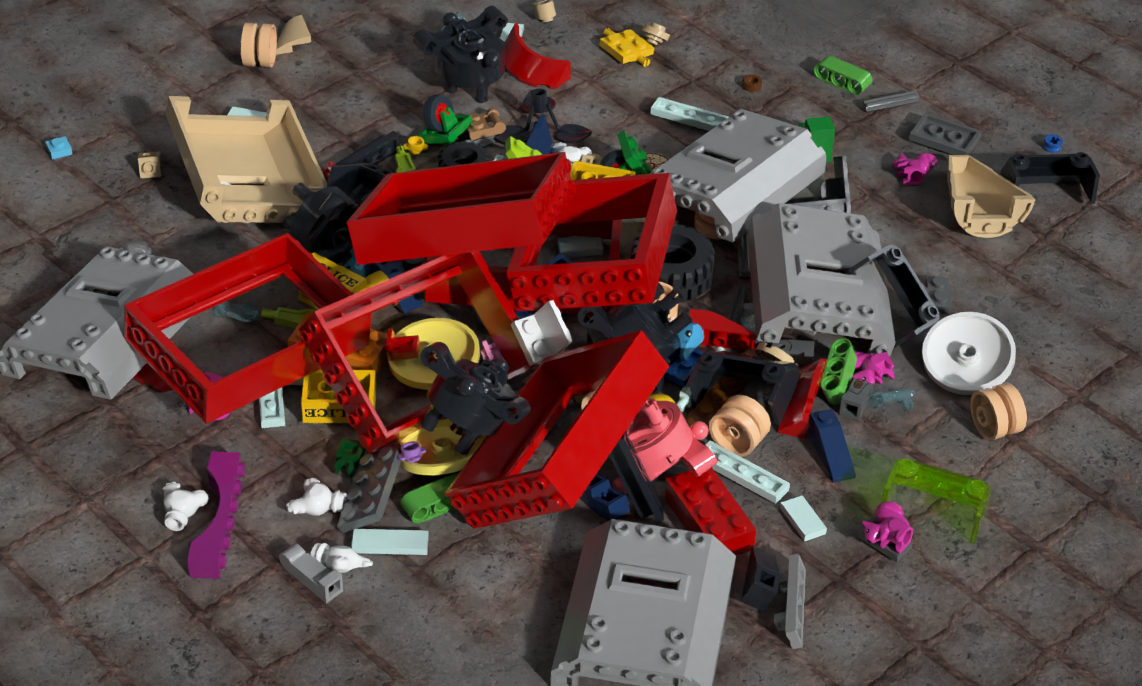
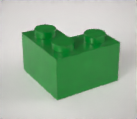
M830 116L808 118L805 122L798 123L799 127L808 129L812 134L810 138L818 148L821 146L826 152V162H831L835 127Z

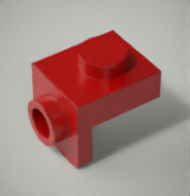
M388 329L387 338H384L383 344L385 352H389L391 361L419 357L420 339L418 335L395 337L393 329Z

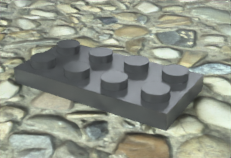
M400 443L391 447H385L372 454H366L360 459V464L353 478V483L337 526L342 533L382 520L401 460L398 459V455L402 453Z

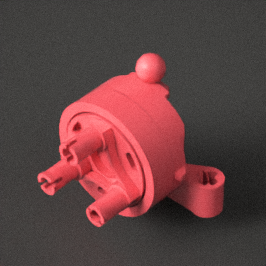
M654 398L647 399L626 430L651 481L680 460L684 462L696 477H699L718 463L717 458L709 447L698 441L708 435V426L704 422L696 421L689 427L679 407L673 402L656 401ZM616 478L612 483V488L628 494L621 478Z

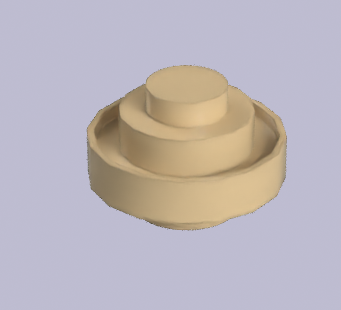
M653 22L650 26L644 24L641 30L645 32L646 41L657 45L658 42L662 43L663 40L668 41L670 34L665 32V27Z

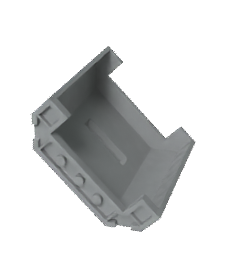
M740 109L650 174L670 173L676 205L714 218L716 237L735 242L748 231L752 216L758 213L762 215L772 210V206L778 203H786L827 171L826 152L821 146L818 148L810 138L812 134L808 129ZM710 155H715V156H718V157H721V158H724V159H727V160H730V161H734V162H736V163H735V164H732V163H729V162H726V161H723V160H720V159L711 157Z
M783 203L772 206V210L762 215L758 213L752 216L747 237L756 340L779 344L784 327L872 339L867 353L878 354L887 352L890 357L895 345L894 329L886 277L876 260L854 271L853 275L807 269L808 265L847 271L869 255L881 249L879 234L876 230L872 229L864 215Z
M106 246L3 345L0 351L1 374L21 379L26 374L22 366L23 363L86 377L92 396L111 400L147 363L124 339V305L189 277L193 273L177 259ZM94 289H99L120 294L117 297L94 293L92 291ZM188 319L161 331L170 339Z
M611 519L588 531L551 669V686H578L579 676L637 686H713L734 576L736 555L713 535L615 519ZM626 575L678 584L677 590L622 581V576Z

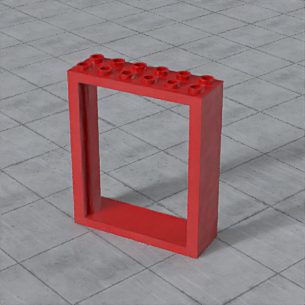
M670 173L574 180L576 193L556 223L566 224L646 218L635 259L536 265L542 244L516 247L507 270L516 311L539 310L551 300L554 301L559 309L653 303L677 213Z

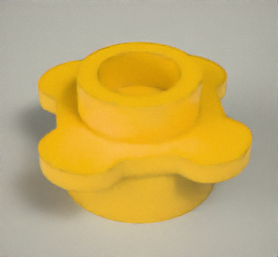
M412 136L408 139V143L403 145V148L409 150L413 155H419L423 150L428 149V145L424 144L422 137Z

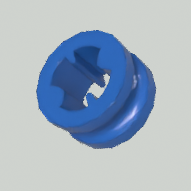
M1053 134L1047 135L1044 139L1043 149L1051 153L1059 152L1063 143L1062 138Z

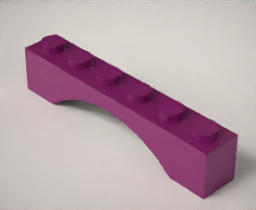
M211 451L207 468L209 485L216 493L220 504L210 526L191 542L187 560L190 578L220 579L222 569H226L227 553L225 552L230 550L231 535H229V532L234 531L235 518L233 513L238 512L237 495H241L242 481L240 478L245 477L246 466L245 463H241L240 453Z

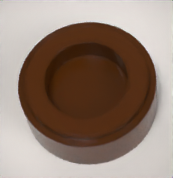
M747 75L742 80V88L748 92H757L762 88V79L757 75Z

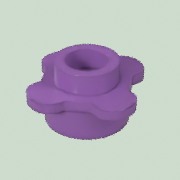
M415 441L404 443L401 446L402 453L398 455V459L406 460L409 463L416 462L421 459L420 456L426 452V449L420 447V443Z

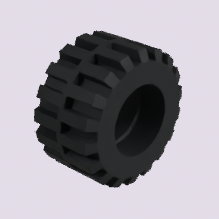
M467 141L449 144L438 154V168L490 161V153H488L486 148H483L480 144L476 145L474 142L468 143Z

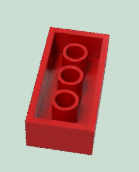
M712 467L699 477H696L689 470L666 478L665 500L687 531L713 535L736 556L751 551V547L755 546L757 529Z

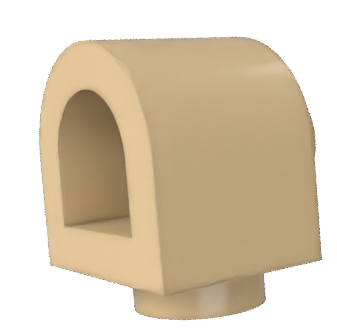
M553 0L532 3L536 19L542 20V22H549L556 16Z

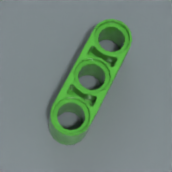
M830 55L826 56L814 67V74L818 79L854 95L861 94L873 82L871 74L866 70Z
M845 338L838 339L832 344L821 380V388L828 403L831 405L841 404V398L850 388L857 363V356L850 340Z
M459 473L427 484L403 496L401 506L414 523H422L456 509L444 493Z

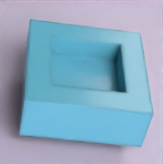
M66 136L45 141L52 160L72 155V148Z

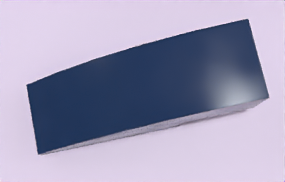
M596 473L579 498L589 508L608 521L611 519L616 520L630 511L627 494L612 488L609 478L599 473Z

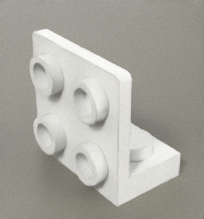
M553 300L548 301L534 315L516 320L511 324L530 366L541 363L545 357L559 354L572 343L570 331L566 328L561 318L560 310L556 307Z

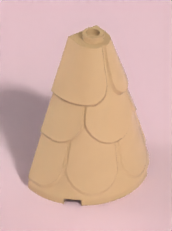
M949 155L947 184L951 198V208L957 222L967 233L981 238L998 237L1012 231L1013 226L1027 218L1035 202V198L1031 194L969 155Z

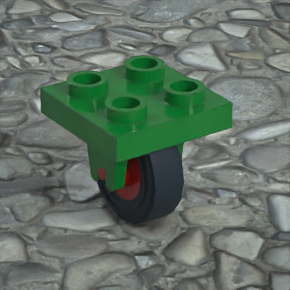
M432 95L426 100L423 107V119L426 127L416 136L422 137L424 143L449 145L461 133H464L473 121L470 115H454L453 104L447 96Z
M625 131L618 133L617 136L622 149L605 155L600 165L635 171L636 175L650 174L652 170L646 162L648 160L647 155L643 149L639 150L637 148L638 144L633 136L629 137Z

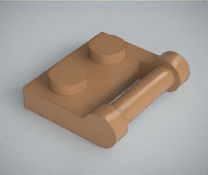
M490 108L483 114H470L473 122L466 128L470 139L475 140L501 134L505 131L506 126L500 120L498 110ZM488 122H492L493 125L488 126L487 123H488Z

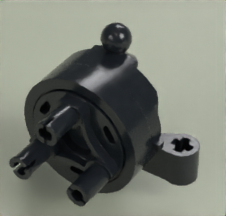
M488 6L476 19L468 22L464 19L458 20L456 14L449 12L443 16L444 30L432 32L421 29L415 33L413 43L424 54L432 55L437 53L438 73L446 81L447 93H456L458 90L457 86L476 88V102L484 103V101H488V86L498 81L505 72V42L493 33L502 30L507 25L508 19L496 6Z
M298 183V186L295 185L293 187L292 193L300 198L303 203L294 217L288 215L284 218L283 225L290 230V235L295 240H298L301 246L309 253L315 252L336 264L340 263L353 246L347 221L370 194L364 195L359 204L339 187H326L317 192H312L303 183Z
M659 282L654 301L665 293V289ZM673 288L662 300H657L655 303L607 306L606 312L601 306L582 307L578 312V321L582 326L601 331L608 339L642 330L667 364L671 362L668 357L680 347L678 334L693 322L691 317L684 311L669 322L668 315L670 310L684 299L681 293L676 296L679 292L676 288ZM591 311L594 315L589 318L586 314ZM664 376L650 396L661 391L665 382Z
M435 342L422 350L420 355L422 363L437 373V376L427 391L431 407L421 421V427L429 432H433L442 415L453 422L449 427L450 430L455 431L457 429L455 433L461 436L454 447L459 454L468 455L477 438H481L482 435L494 436L498 434L505 421L509 424H516L529 415L530 405L528 401L522 397H516L512 388L506 383L509 366L505 360L483 361L481 365L467 359L455 361L448 346L442 342Z

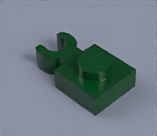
M342 438L336 453V474L339 475L340 470L346 468L348 476L351 477L353 475V464H360V459L366 450L360 441Z

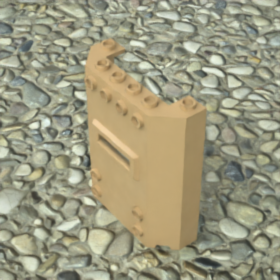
M168 96L165 115L200 205L217 222L283 223L286 216L292 215L294 217L303 203L300 198L292 193L295 185L298 186V183H303L312 192H317L327 187L325 177L289 100H270L266 117L189 114L191 104L189 97ZM220 181H225V182H228V183H236V184H264V186H260V185H224V184H221Z

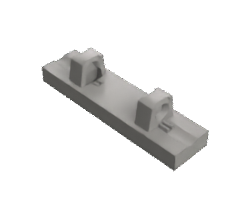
M799 554L789 555L788 573L780 575L778 589L780 593L787 592L786 612L774 614V624L777 631H785L792 649L802 648L806 569Z

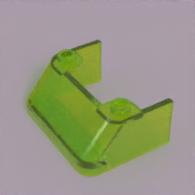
M903 458L897 460L884 487L882 503L891 501L899 484L977 507L978 511L970 543L975 544L991 501L992 491L990 486L982 480L911 459Z

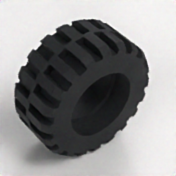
M678 224V226H673L659 282L671 285L679 291L678 295L682 294L684 299L679 303L684 302L686 299L689 301L695 299L697 295L703 294L711 285L715 252L708 238L706 239L705 235L701 232L697 233L694 228H686L685 225ZM641 234L632 243L630 259H635ZM666 262H674L679 264H669Z

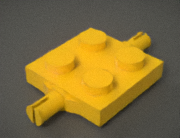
M610 28L604 30L603 34L607 37L600 38L599 45L622 64L630 61L640 62L644 67L650 64V60L646 56L654 53V47L630 29L614 33Z

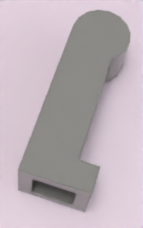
M293 544L279 555L282 566L326 604L343 592L342 574L336 569L333 571L328 569L310 554L306 553L300 545ZM330 586L334 588L331 592H329Z

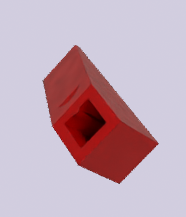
M690 309L689 316L693 323L700 325L704 332V339L699 345L745 350L749 347L754 350L756 332L713 311Z

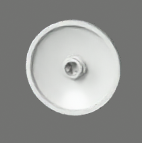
M960 312L941 319L929 330L922 348L923 364L930 378L943 389L960 395H973L976 391L1002 384L1009 377L1015 364L1016 348L1011 333L997 319L978 312Z

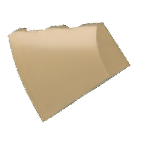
M302 15L293 17L284 25L277 41L276 55L293 52V45L311 42V35Z

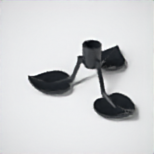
M538 88L530 92V96L522 105V110L529 114L526 126L524 128L518 125L507 126L503 133L495 136V139L505 143L511 136L516 140H521L524 143L527 142V136L531 133L528 130L530 129L532 115L549 112L558 131L557 139L562 142H579L589 137L592 131L577 124H567L561 128L552 111L556 106V102L547 96L545 89Z

